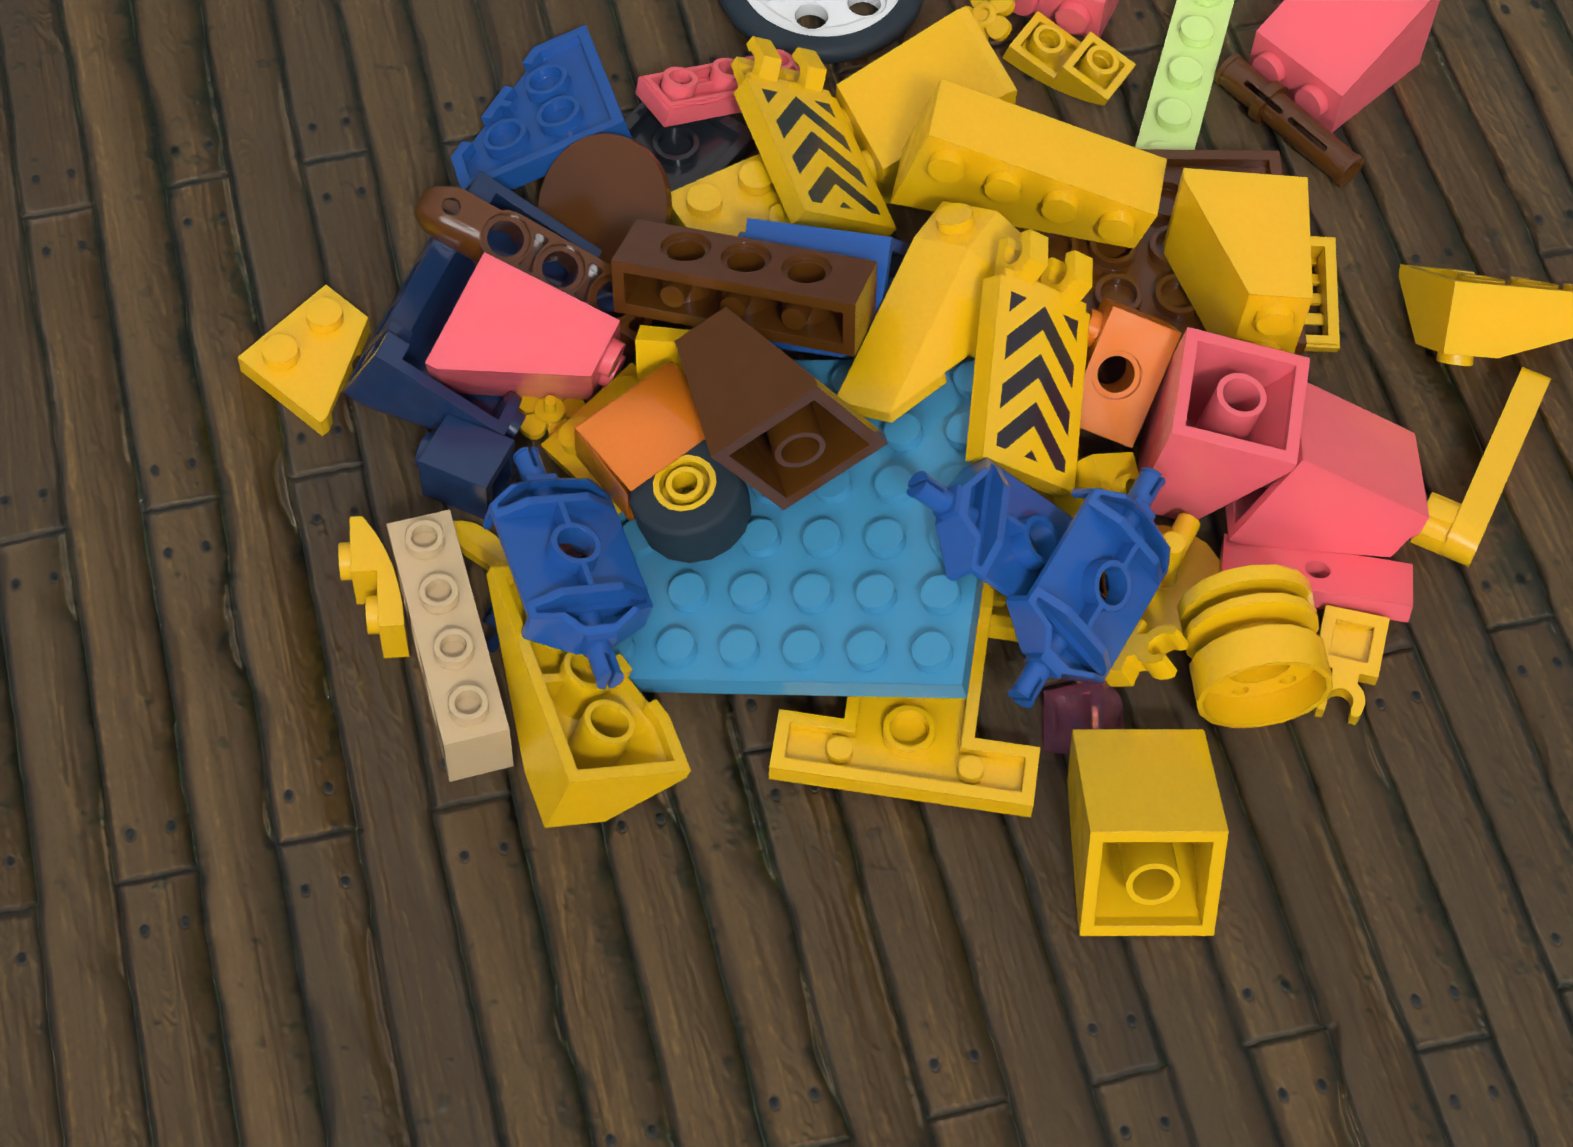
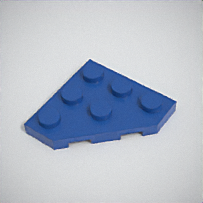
M586 25L532 48L522 62L526 72L514 87L504 86L481 116L485 126L474 141H462L452 154L451 160L460 188L465 189L479 171H482L509 190H513L541 177H545L556 158L567 147L584 137L605 133L621 135L632 139Z

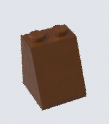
M724 307L675 340L710 456L783 510L888 444L886 436L882 431L727 307Z

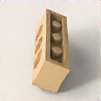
M450 509L388 523L387 530L393 564L449 782L513 767L510 729Z

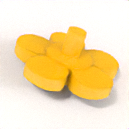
M970 0L974 8L964 6L969 8L987 40H989L990 36L995 41H1003L1010 34L1012 24L1005 16L1013 12L1015 8L1014 0Z
M547 395L542 398L520 396L522 401L518 410L526 414L520 431L531 440L542 438L546 430H548V437H550L581 409L585 402L582 399L556 398L553 395Z

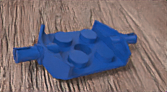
M531 446L530 451H528V447H523L513 456L522 482L511 484L490 503L482 524L484 529H490L491 525L494 524L523 603L527 619L521 632L522 637L576 655L583 654L589 660L597 687L605 689L608 684L609 689L614 688L622 683L624 674L619 667L613 647L645 626L653 608L652 601L610 494L589 478H558L556 473L547 474L539 449ZM571 544L576 550L585 553L587 557H571L564 553L559 545Z
M988 458L964 467L947 488L930 477L925 471L915 473L907 485L910 488L907 489V495L930 508L936 516L935 526L947 578L954 581L973 574L1006 597L1008 595L1028 594L1073 520V517ZM1100 592L1102 599L1105 600L1107 596Z
M1143 467L1127 495L1098 488L1073 489L1070 494L1074 498H1084L1085 500L1027 595H1008L1006 599L1007 607L1021 652L1026 656L1024 668L1007 693L1016 704L1025 708H1032L1035 703L1034 701L1048 678L1060 679L1062 677L1079 682H1104L1168 572L1171 547L1153 520L1156 515L1150 509L1152 502L1166 482L1164 477H1160L1162 474L1157 470ZM1104 571L1106 573L1105 587L1108 592L1105 600L1102 599L1099 590V581Z

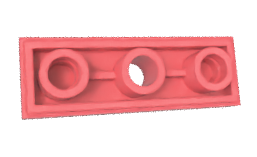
M776 49L782 58L781 67L800 71L799 66L794 62L789 53ZM754 55L742 57L746 59L755 60ZM719 58L713 63L687 68L670 67L664 72L644 75L638 78L635 94L663 127L741 112L733 94L738 88V84L731 67V63L734 60L732 58Z
M1224 534L1220 550L1219 572L1247 565L1285 566L1298 570L1310 580L1316 610L1325 609L1326 605L1387 617L1393 621L1409 622L1413 609V564L1354 554L1238 545L1229 541L1228 534Z

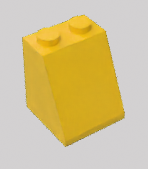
M968 7L955 10L836 84L835 98L838 100L885 204L891 201L902 149L941 78L1006 102L1016 103L1017 89Z
M1183 168L1163 244L1164 255L1203 326L1210 333L1294 354L1313 300L1308 177Z
M1072 729L1067 787L1079 936H1214L1229 830L1204 729Z

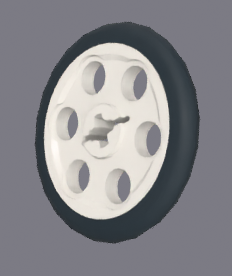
M720 0L734 26L749 40L752 36L771 40L776 49L784 50L791 56L797 47L816 51L823 64L856 61L878 53L898 40L918 17L924 0ZM866 2L874 5L878 11L872 15L862 16L853 13L849 7L855 3ZM815 15L822 18L826 24L816 29H808L799 25L797 20L802 16Z

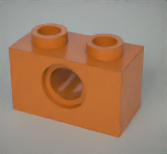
M1103 297L1098 310L1090 308L1087 312L1090 314L1080 428L1133 448L1182 333L1169 322ZM1111 356L1124 357L1126 360V370L1118 381L1110 384L1098 381V369L1105 359Z

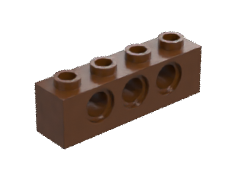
M636 219L611 259L614 312L696 327L724 307H727L769 341L854 357L876 314L877 261L642 219Z

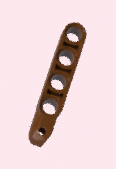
M436 186L425 189L415 206V218L422 230L435 240L473 260L475 266H477L485 252L551 285L543 276L542 265L545 262L559 263L566 268L570 283L567 287H553L598 310L600 309L596 300L597 293H613L612 268L610 264L520 213L511 210H500L463 188ZM497 231L508 234L516 245V254L509 257L497 255L488 245L487 235ZM624 313L622 317L616 318L620 320L621 342L626 344L623 352L636 358L635 338L640 325L651 326L652 322L660 321L668 324L671 328L688 330L695 328L693 326Z

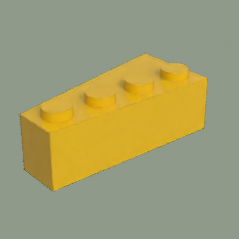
M941 78L902 149L890 203L933 212L943 201L965 203L969 206L996 210L1014 227L1134 249L1158 216L1167 159Z

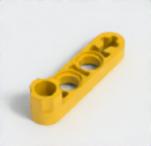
M1525 367L1521 368L1462 504L1432 492L1427 502L1430 518L1427 520L1422 531L1416 537L1411 538V543L1465 566H1470L1549 385L1550 377Z

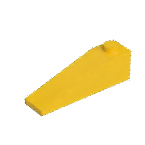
M1400 264L1398 277L1415 343L1437 351L1436 361L1459 366H1473L1474 356L1501 358L1573 338V284L1564 283L1561 290L1558 289L1559 285L1509 276L1508 284L1505 285V280L1475 275L1474 271Z

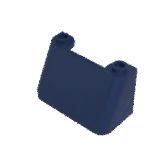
M479 171L465 188L466 191L500 210H511L520 213L598 258L602 252L601 249L482 171ZM497 231L487 235L488 245L497 255L509 257L516 254V245L508 234ZM431 236L429 237L342 390L343 394L365 407L437 431L448 413L508 438H514L526 417V414L518 410L522 397L512 391L508 392L505 396L457 394L431 378L425 365L429 354L476 268L473 260ZM556 262L543 263L542 273L547 282L556 287L569 286L570 278L565 267Z

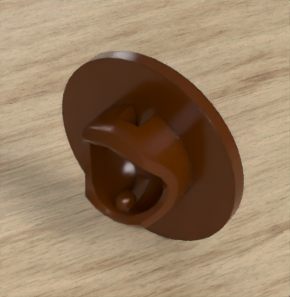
M602 133L587 136L576 141L556 158L543 181L538 209L601 249L602 252L599 259L611 265V259L636 219L670 224L672 196L666 173L658 159L649 149L631 138Z

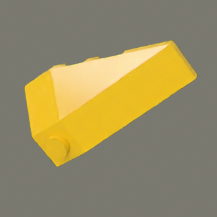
M943 201L913 238L837 396L863 417L892 423L946 384L945 372L968 355L975 358L983 279L994 275L999 239L1010 237L1020 242L1021 232L996 210L969 206L965 203Z
M490 567L486 576L524 772L544 828L606 822L687 778L691 769L670 716L657 699L648 702L629 678L633 669L621 654L615 655L619 667L624 674L622 683L614 688L609 689L607 684L605 689H599L596 685V679L589 660L583 654L576 655L524 639L521 632L527 615L510 567Z

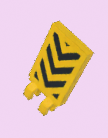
M752 36L746 45L748 50L753 53L755 60L737 56L731 63L738 84V88L733 94L790 223L890 237L897 228L837 98L832 97L829 90L823 89L827 69L816 51L797 47L792 54V58L799 65L800 71L781 67L782 58L772 41Z
M1029 229L1021 232L1020 242L1010 237L999 239L994 275L983 279L965 461L974 464L988 458L1025 485L1057 497L1070 494L1075 489L1090 314L1086 313L1087 304L1081 300L1092 288L1093 258L1076 250L1066 253L1065 263L1053 257L1048 258V237Z

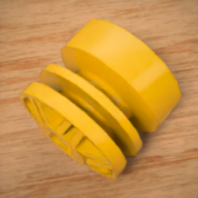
M1247 565L1224 570L1202 579L1183 594L1177 605L1182 635L1189 643L1186 653L1187 656L1192 658L1189 669L1198 713L1201 717L1211 724L1229 728L1264 727L1284 723L1307 714L1327 699L1333 690L1332 675L1323 638L1316 634L1319 630V621L1316 607H1314L1310 580L1301 572L1281 565Z

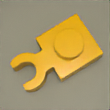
M1331 605L1325 606L1319 636L1324 641L1332 675L1333 690L1322 704L1313 709L1314 716L1322 718L1327 700L1338 696L1346 699L1350 705L1348 724H1357L1365 706V695L1358 682L1376 685L1390 618Z
M1140 619L1103 683L1076 682L1080 687L1134 686L1139 672L1148 671L1153 678L1158 680L1170 679L1175 677L1178 670L1166 654L1173 650H1187L1189 643L1174 625H1161L1151 629L1144 619Z

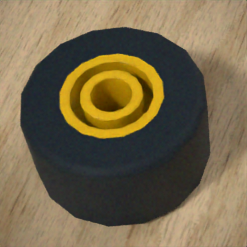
M706 440L700 442L633 491L629 490L631 509L639 529L649 546L667 559L680 562L694 563L711 560L731 549L745 533L752 512L746 482L710 456Z

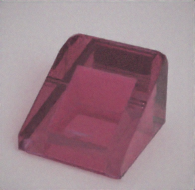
M1106 680L1103 683L1083 682L1044 691V749L1048 753L1070 754L1072 729H1123L1122 699Z

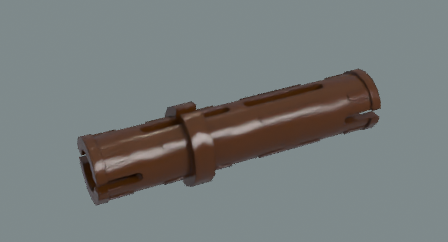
M1239 53L1232 54L1218 68L1214 81L1219 86H1223L1249 109L1248 116L1258 124L1265 122L1299 153L1303 154L1319 169L1330 176L1339 187L1347 185L1359 173L1365 159L1352 151L1321 122L1317 121L1288 97V88L1280 81L1270 82L1249 65ZM1252 89H1256L1274 106L1280 109L1282 113L1278 114L1266 102L1254 94ZM1299 125L1327 150L1322 151L1298 131L1295 126Z

